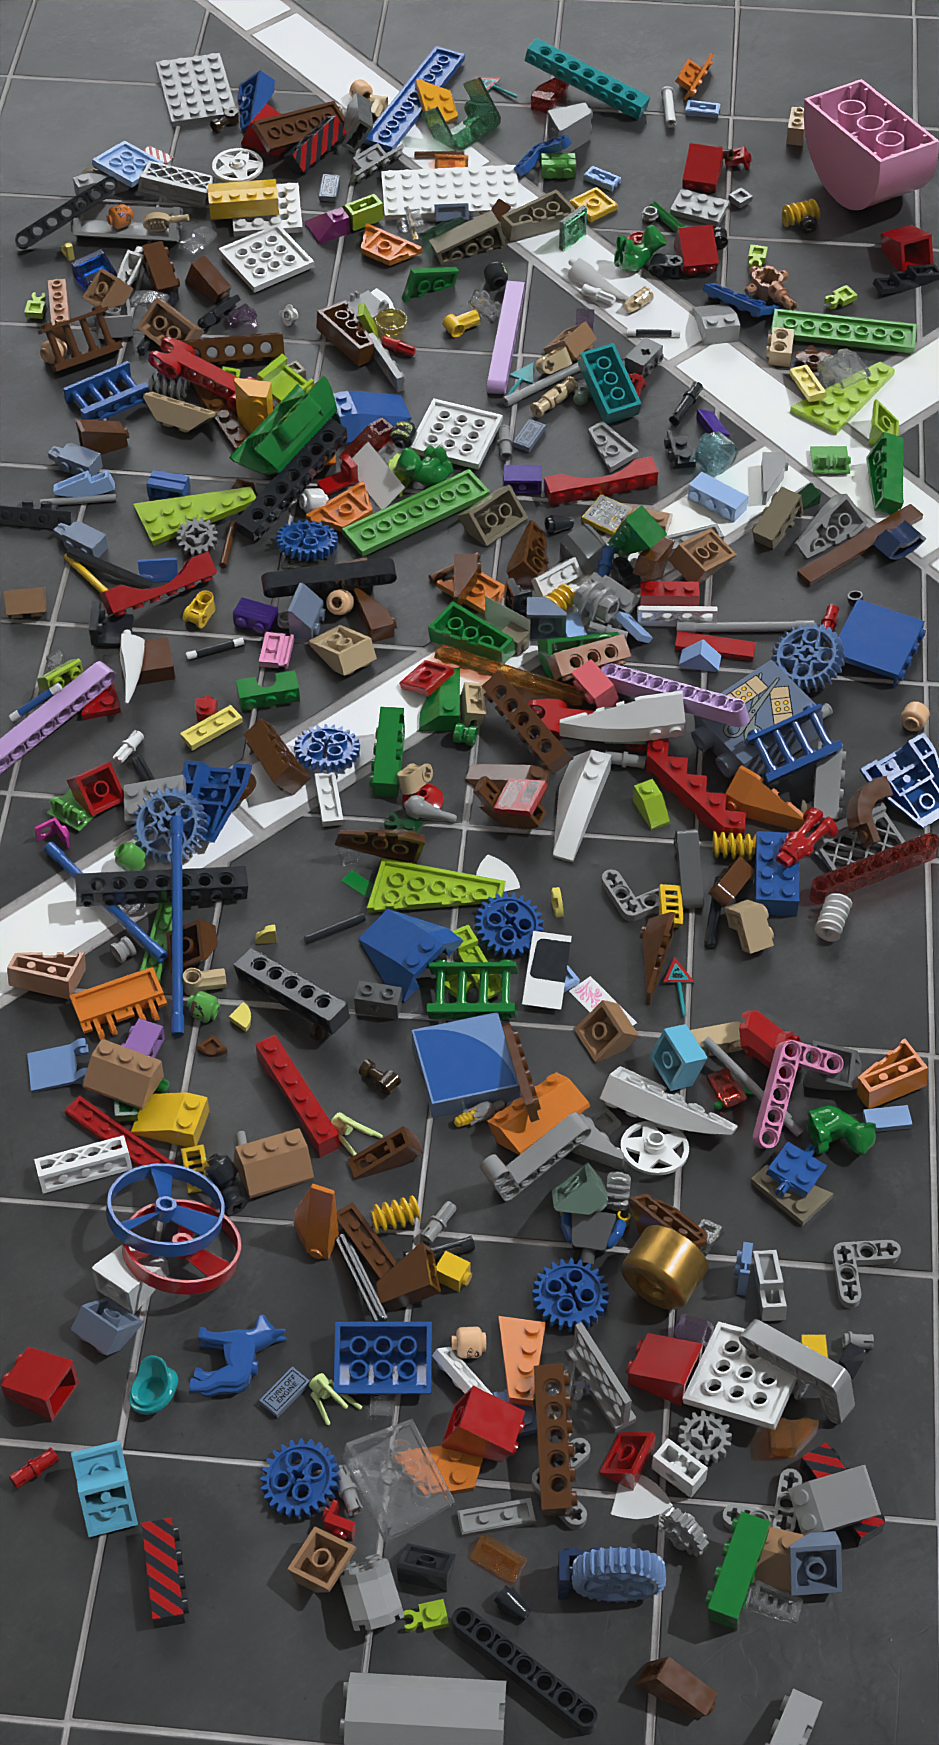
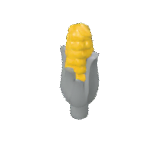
M502 1099L493 1103L485 1101L472 1108L463 1110L461 1115L454 1118V1124L457 1127L468 1124L473 1126L478 1122L490 1119L496 1114L495 1111L505 1108L504 1101Z

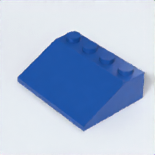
M335 1322L334 1391L337 1394H431L432 1322Z

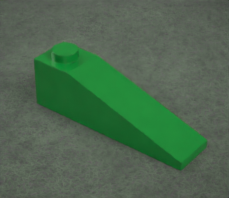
M618 632L539 639L537 640L539 661L548 678L554 679L547 660L548 657L557 652L618 636L619 634ZM605 651V655L610 657L609 653ZM570 661L571 666L575 668V664Z
M453 668L455 673L432 694L427 696L420 711L419 731H454L456 724L460 723V668Z

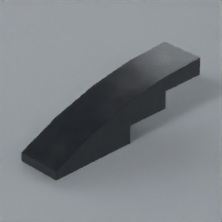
M935 264L908 265L905 271L891 272L888 278H875L872 284L880 294L907 291L938 280L939 268Z

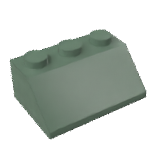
M589 1163L552 1190L553 1205L556 1211L590 1215L594 1211L596 1213L602 1211L607 1206L608 1196L605 1183Z

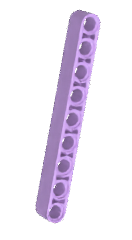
M507 281L487 381V393L506 394L524 299L525 282Z
M101 661L94 663L0 738V774L115 681L116 673Z
M607 664L601 668V671L614 684L617 693L636 698L645 695L682 691L684 712L734 727H743L750 721L745 702L741 699L616 664Z

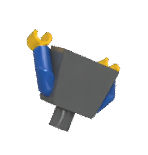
M560 1211V1227L566 1241L571 1243L573 1248L581 1249L580 1259L582 1263L594 1265L595 1252L605 1253L606 1249H611L622 1238L625 1228L629 1225L631 1214L627 1218H622L620 1216L621 1211H618L617 1217L616 1214L596 1213L595 1211L590 1215Z

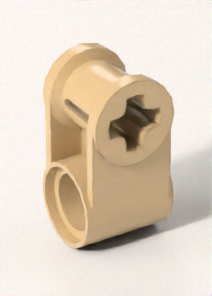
M562 346L539 358L536 361L535 367L539 373L552 374L570 366L572 361L566 346Z
M411 763L399 771L397 775L402 794H414L426 783L430 782L433 777L432 766L430 764L417 766Z

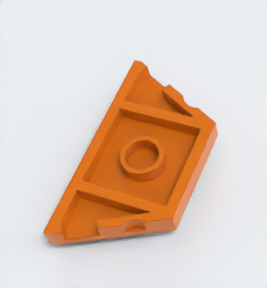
M368 223L365 225L361 254L391 266L422 253V247Z
M364 481L327 501L325 506L307 513L306 520L309 522L315 520L316 524L323 522V526L329 525V528L342 532V528L372 515L373 509L369 502Z
M481 572V574H477V583L463 603L485 615V596L502 604L505 585ZM452 575L451 580L443 582L441 579L437 581V588L454 597V575Z
M441 1446L395 1453V1461L403 1467L412 1483L416 1484L418 1491L425 1499L474 1491L484 1459L483 1457L445 1449Z

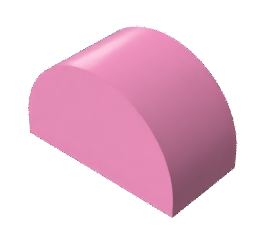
M861 79L804 99V130L811 160L824 187L842 206L851 210H862L918 190L931 180L938 161L939 140Z

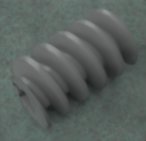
M152 374L149 379L148 389L149 392L183 402L188 394L189 380L186 379L185 383L182 384V379L179 378L177 383H175V378H171L170 382H168V376H165L163 381H161V375H158L156 380H154V374Z

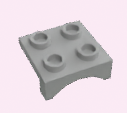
M369 290L361 295L355 291V297L353 293L350 295L348 307L354 311V316L357 320L359 319L358 304L363 302L374 321L390 312L389 302L385 299L380 301Z

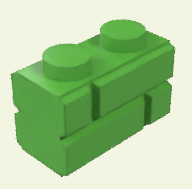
M541 153L542 178H575V153Z

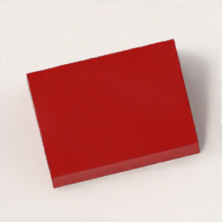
M619 1432L599 1474L634 1490L654 1450L656 1435L653 1432Z

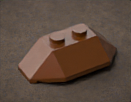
M647 1193L629 1198L631 1211L640 1235L648 1226L659 1225L680 1233L698 1248L707 1244V1232L677 1208L663 1201L653 1199V1196Z

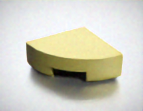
M69 242L65 243L61 247L62 253L67 260H74L72 244Z
M559 887L552 888L551 904L556 918L564 916Z
M268 925L265 927V930L258 931L255 935V944L277 943L276 926Z
M243 1002L229 1016V1020L246 1032L251 1025V1012L249 1007Z

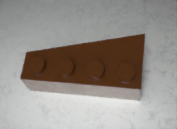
M346 300L317 311L316 329L357 366L373 361L374 342L367 331L362 329L361 322L355 318L354 311L349 309Z
M262 718L243 734L248 741L246 744L254 751L256 758L262 764L271 781L284 793L287 791L294 795L311 779L273 726Z

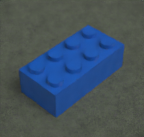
M757 831L754 854V902L765 906L769 915L797 916L799 906V861L795 865L791 864L786 868L775 859L779 854V848L783 846L785 837L789 833Z

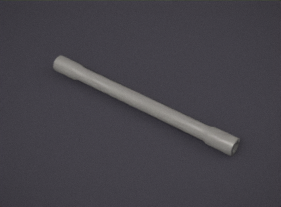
M578 362L519 391L504 396L502 398L503 404L509 407L523 398L579 372Z
M814 620L794 622H677L676 633L678 631L688 633L792 631L791 627L795 630L799 629V624L802 627H806L807 622L812 627Z

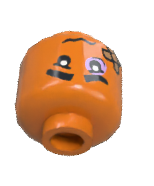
M125 204L111 207L107 215L108 224L112 225L115 229L130 226L134 219L131 208Z

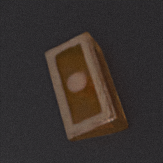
M435 154V169L469 166V155Z
M488 1534L481 1535L470 1556L471 1559L512 1584L528 1561L526 1557Z

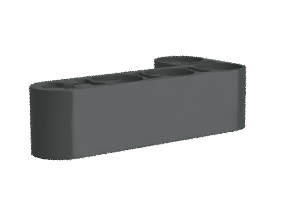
M676 830L673 845L674 855L677 856L682 908H703L704 895L698 830Z

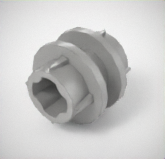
M599 581L583 583L576 591L573 599L574 607L578 609L579 616L583 618L589 616L590 622L594 623L602 622L605 624V622H610L615 617L620 606L619 598L615 596L614 590L609 587L604 589L603 584Z

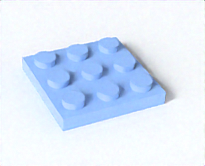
M123 141L92 159V166L132 188L139 183L140 174L144 172L149 160L162 164L164 162Z

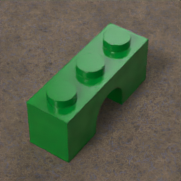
M295 670L275 673L276 682L270 687L258 685L256 677L236 680L241 711L300 701L299 685Z

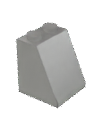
M586 103L548 110L547 139L550 140L568 135L572 142L566 149L555 153H570L590 140L593 113Z

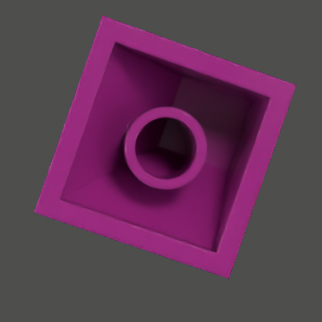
M342 207L304 221V224L319 244L350 234L349 216Z

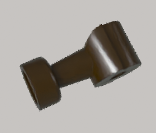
M234 107L226 108L224 110V117L220 120H211L210 127L212 131L218 133L222 131V126L227 124L237 126L239 123L238 109Z
M366 1059L361 1064L358 1073L365 1078L371 1076L376 1080L375 1085L377 1089L386 1095H390L401 1083L400 1077L392 1070L383 1073L375 1068L376 1065L373 1061Z

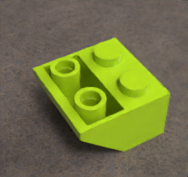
M375 194L342 206L349 216L350 228L353 231L365 227L367 223L371 225L383 220V203Z
M79 658L69 660L37 678L39 692L42 694L57 683L62 686V689L83 673L81 660Z

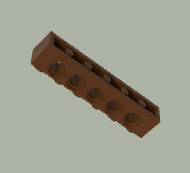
M282 331L181 340L199 351L197 357L207 362H217V364H227L229 360L241 363L246 362L245 359L251 358L253 361H262L263 357L276 359L281 354L285 355ZM268 342L271 345L270 350L263 351L261 349L262 343ZM245 344L253 346V350L250 353L243 351ZM233 346L235 352L229 355L225 352V348ZM214 347L217 350V354L209 356L207 349Z
M500 670L481 685L486 691L483 694L490 703H496L497 706L494 708L501 717L506 715L508 719L505 722L512 730L516 728L519 731L516 735L524 744L526 742L530 744L528 750L534 757L539 755L541 758L539 763L543 768L550 769L556 774L574 759Z
M563 1363L534 1366L542 1513L544 1517L574 1515L573 1507L578 1506L577 1491H572V1482H576V1469L571 1467L570 1459L575 1458L574 1443H569V1434H573V1421L568 1419V1410H572L571 1395L566 1393V1387L570 1386L569 1371L565 1372ZM552 1388L559 1389V1392L554 1396L547 1394ZM552 1412L561 1413L557 1419L549 1418ZM559 1435L562 1437V1440L558 1443L550 1442L553 1436ZM560 1459L564 1461L560 1467L555 1468L551 1466L554 1460ZM561 1483L565 1485L562 1491H553V1487L556 1484Z

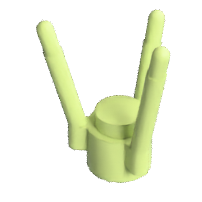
M340 1112L331 1120L339 1134V1140L352 1156L356 1155V1152L342 1136L343 1134L349 1135L353 1128L369 1136L373 1135L380 1139L383 1137L382 1134L353 1121Z
M323 1373L318 1374L310 1381L309 1387L313 1390L310 1396L315 1401L327 1426L330 1425V1421L320 1398L327 1399L332 1396L344 1409H347L348 1405L340 1397L342 1396L357 1409H362V1406L348 1394L338 1395L334 1391V1382L329 1380Z

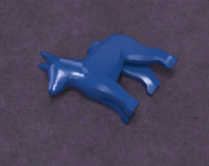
M263 1314L258 1316L255 1327L249 1330L237 1329L225 1332L207 1331L206 1328L200 1327L198 1335L200 1347L224 1351L227 1366L212 1372L203 1371L201 1368L196 1367L194 1378L190 1380L189 1393L210 1397L244 1391L249 1387L252 1376H257L259 1362L255 1361L256 1353L273 1343L287 1340L286 1337L281 1336L286 1332V1329H275Z

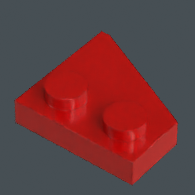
M114 682L84 706L82 710L83 720L121 713Z

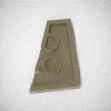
M765 1165L751 1178L753 1186L801 1226L833 1198L834 1194L814 1185L806 1198L787 1190L784 1197L780 1198V1193L778 1196L775 1194V1190L780 1186L779 1183L766 1175L769 1165Z

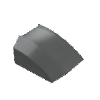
M584 523L581 527L565 534L560 541V553L567 560L575 557L583 575L599 569L598 562L601 561L603 547L607 544L590 525Z
M813 1040L811 1046L840 1055L843 1059V1068L840 1072L829 1075L805 1068L804 1087L822 1090L856 1089L858 1077L861 1075L862 1069L858 1051ZM808 1052L806 1058L809 1063L813 1060L810 1052ZM829 1058L827 1060V1067L832 1070L834 1063Z

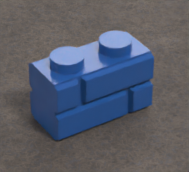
M152 470L147 482V494L151 498L169 499L187 496L190 491L189 476L184 474Z

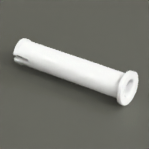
M666 86L662 88L661 96L663 97L666 126L673 128L676 126L673 103L674 90L672 87Z

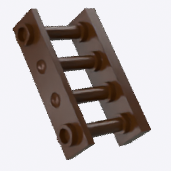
M99 305L91 308L92 312L55 325H52L50 322L41 326L42 329L37 332L39 335L46 333L56 359L55 364L51 366L53 373L123 348L121 341L115 343V340H112L104 319L103 312L109 310L108 306L102 308ZM96 315L105 339V347L99 348L98 345L96 346L86 318ZM79 321L89 346L88 353L82 354L81 351L79 352L69 325L71 323ZM63 327L72 351L71 359L65 360V357H62L52 331L54 329Z

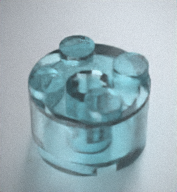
M715 431L701 436L700 444L693 458L713 475H720L725 472L724 468L727 465L731 466L734 463L738 449L735 447L736 444L725 435Z

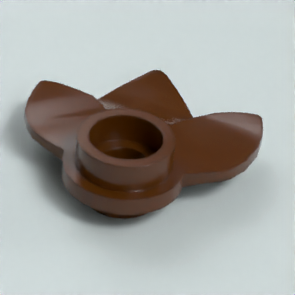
M810 345L804 352L795 351V358L799 362L804 363V365H808L811 371L820 369L822 364L829 362L831 352L830 350H825L819 353L813 345Z

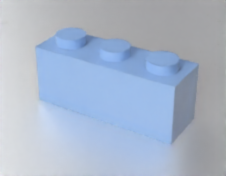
M703 472L689 484V499L724 518L735 522L747 510L749 496Z

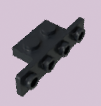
M26 499L22 500L17 506L0 505V524L55 529L60 523L68 526L72 524V511L58 510V505L52 504L50 501L33 503V500Z

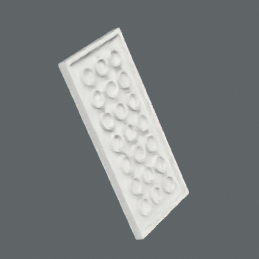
M516 165L381 171L385 221L435 218L434 204L469 203V216H480L479 211L484 214L491 211L499 198L511 206L510 212L521 206L517 173L514 171Z

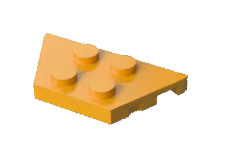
M416 79L415 87L429 132L434 131L438 126L443 127L447 123L456 121L458 113L451 91Z

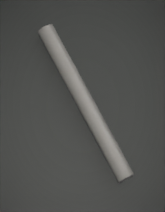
M116 494L40 499V502L50 501L58 506L116 501Z

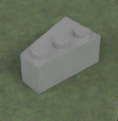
M793 1689L790 1697L784 1696L779 1709L783 1711L780 1720L775 1719L770 1731L773 1738L770 1744L765 1743V1745H807L823 1702Z

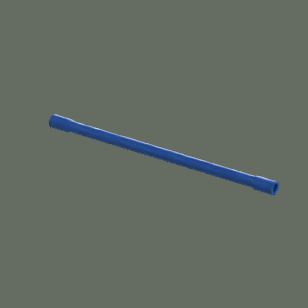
M176 815L170 818V835L172 837L171 1035L181 1037L184 1036L183 817Z

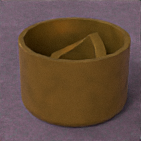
M651 1225L644 1230L624 1259L621 1267L627 1284L640 1297L655 1306L668 1310H677L685 1306L709 1268L707 1259L694 1243L680 1233L659 1225Z

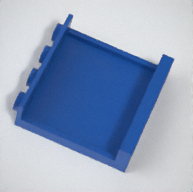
M858 599L838 636L845 649L844 662L893 678V688H896L898 682H902L905 677V668H909L911 665L912 654L916 655L918 651L919 640L923 641L926 633V630L923 629L925 621Z

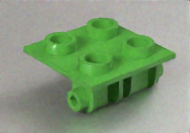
M810 446L813 474H850L849 464H851V456H848L847 446Z
M71 789L62 798L52 797L50 800L52 808L47 812V814L54 818L56 817L59 821L79 832L96 816H90L75 800Z

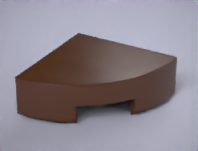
M214 1034L196 1046V1050L200 1054L208 1057H218L228 1053L227 1048Z

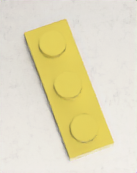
M808 365L790 369V376L808 402H816L826 398L825 389Z
M230 705L181 732V739L193 751L243 722L242 717Z

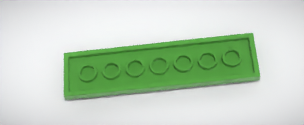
M775 309L772 331L773 327L795 329L793 338L795 341L914 353L917 324Z
M468 469L342 528V534L358 553L364 557L479 502L489 495L490 491Z

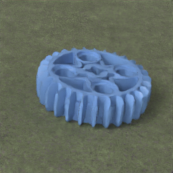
M807 622L806 627H802L799 624V629L795 630L791 627V633L785 631L786 637H779L781 643H775L776 649L772 650L773 656L771 660L802 691L806 689L810 693V689L814 688L817 692L819 686L825 689V683L827 682L832 685L831 678L837 679L836 672L842 673L841 666H845V649L837 633L832 632L830 627L826 629L823 624L818 628L816 622L812 627ZM824 641L828 642L832 648L823 647ZM785 667L793 668V673L789 674Z
M165 788L164 794L158 789L157 796L150 793V800L143 798L144 806L138 804V807L141 809L140 812L134 811L137 819L131 820L136 825L131 828L136 833L132 835V838L137 841L135 845L145 852L148 859H152L156 863L160 860L164 865H166L168 860L172 865V837L168 822H170L172 816H182V857L184 856L189 860L188 853L191 852L195 855L194 848H202L198 842L200 840L206 841L202 836V833H208V830L203 827L208 825V822L204 819L207 817V814L202 812L204 807L199 804V800L194 798L192 794H187L182 789L179 792L178 789L173 788L171 792L168 788ZM177 801L183 804L172 810L168 802ZM164 805L163 810L157 813V808ZM191 811V816L188 819H184V815ZM151 814L154 819V822L145 826L146 821L149 815ZM194 826L192 835L188 839L185 831ZM155 833L154 839L148 841L149 835ZM167 843L171 851H160L156 848Z
M610 1546L608 1549L602 1547L600 1550L592 1549L590 1553L584 1552L583 1555H579L572 1564L573 1575L571 1580L573 1589L583 1597H588L590 1600L597 1599L598 1602L601 1600L607 1601V1603L610 1601L616 1603L637 1602L639 1599L645 1600L647 1597L652 1598L654 1595H658L666 1586L665 1562L655 1553H650L648 1550L641 1551L640 1548H621V1546L619 1548H612Z

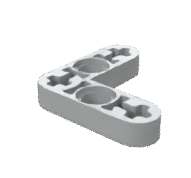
M610 869L602 874V886L625 920L630 922L637 921L659 911V888L635 897L618 871ZM665 891V894L675 895V891ZM623 892L627 897L620 899L616 897V894ZM666 899V902L675 903V899ZM653 900L656 904L654 906H647L644 902Z
M893 1240L842 1242L835 1245L832 1260L838 1297L843 1307L852 1309L860 1303L861 1288L857 1266L893 1264L897 1262L901 1253L900 1245ZM862 1249H869L873 1256L869 1258L863 1257L860 1251ZM886 1249H890L891 1252H894L893 1255H889V1253L886 1252ZM840 1251H844L845 1255H847L846 1263L842 1264L843 1257ZM842 1271H849L852 1273L853 1278L845 1280L841 1277L840 1273ZM848 1287H851L850 1291L851 1296L854 1297L853 1300H849V1297L846 1296Z
M575 1438L569 1442L574 1443V1450L575 1447L578 1449L584 1448L583 1454L578 1452L575 1454L573 1462L571 1460V1467H575V1469L584 1464L590 1456V1444L583 1438ZM560 1459L554 1460L551 1466L554 1467V1464L560 1461ZM538 1468L532 1474L531 1484L534 1491L541 1497L540 1484H538V1478L540 1477ZM561 1483L556 1484L553 1487V1491L560 1492L565 1486ZM578 1501V1506L573 1508L575 1515L580 1513V1520L576 1518L571 1520V1515L558 1516L569 1528L574 1530L584 1527L587 1521V1511Z
M786 1469L781 1473L774 1512L731 1504L723 1511V1525L730 1530L732 1521L729 1516L732 1513H736V1517L739 1519L742 1511L770 1521V1527L780 1529L782 1517H787L786 1531L794 1532L796 1524L794 1507L790 1510H785L780 1506V1501L783 1499L791 1500L789 1492H786L788 1477L793 1478L794 1483L792 1487L802 1484L800 1473L794 1469Z

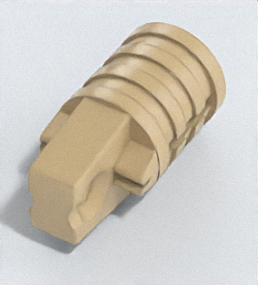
M644 286L631 295L623 304V307L627 314L641 309L654 299V294L649 287Z

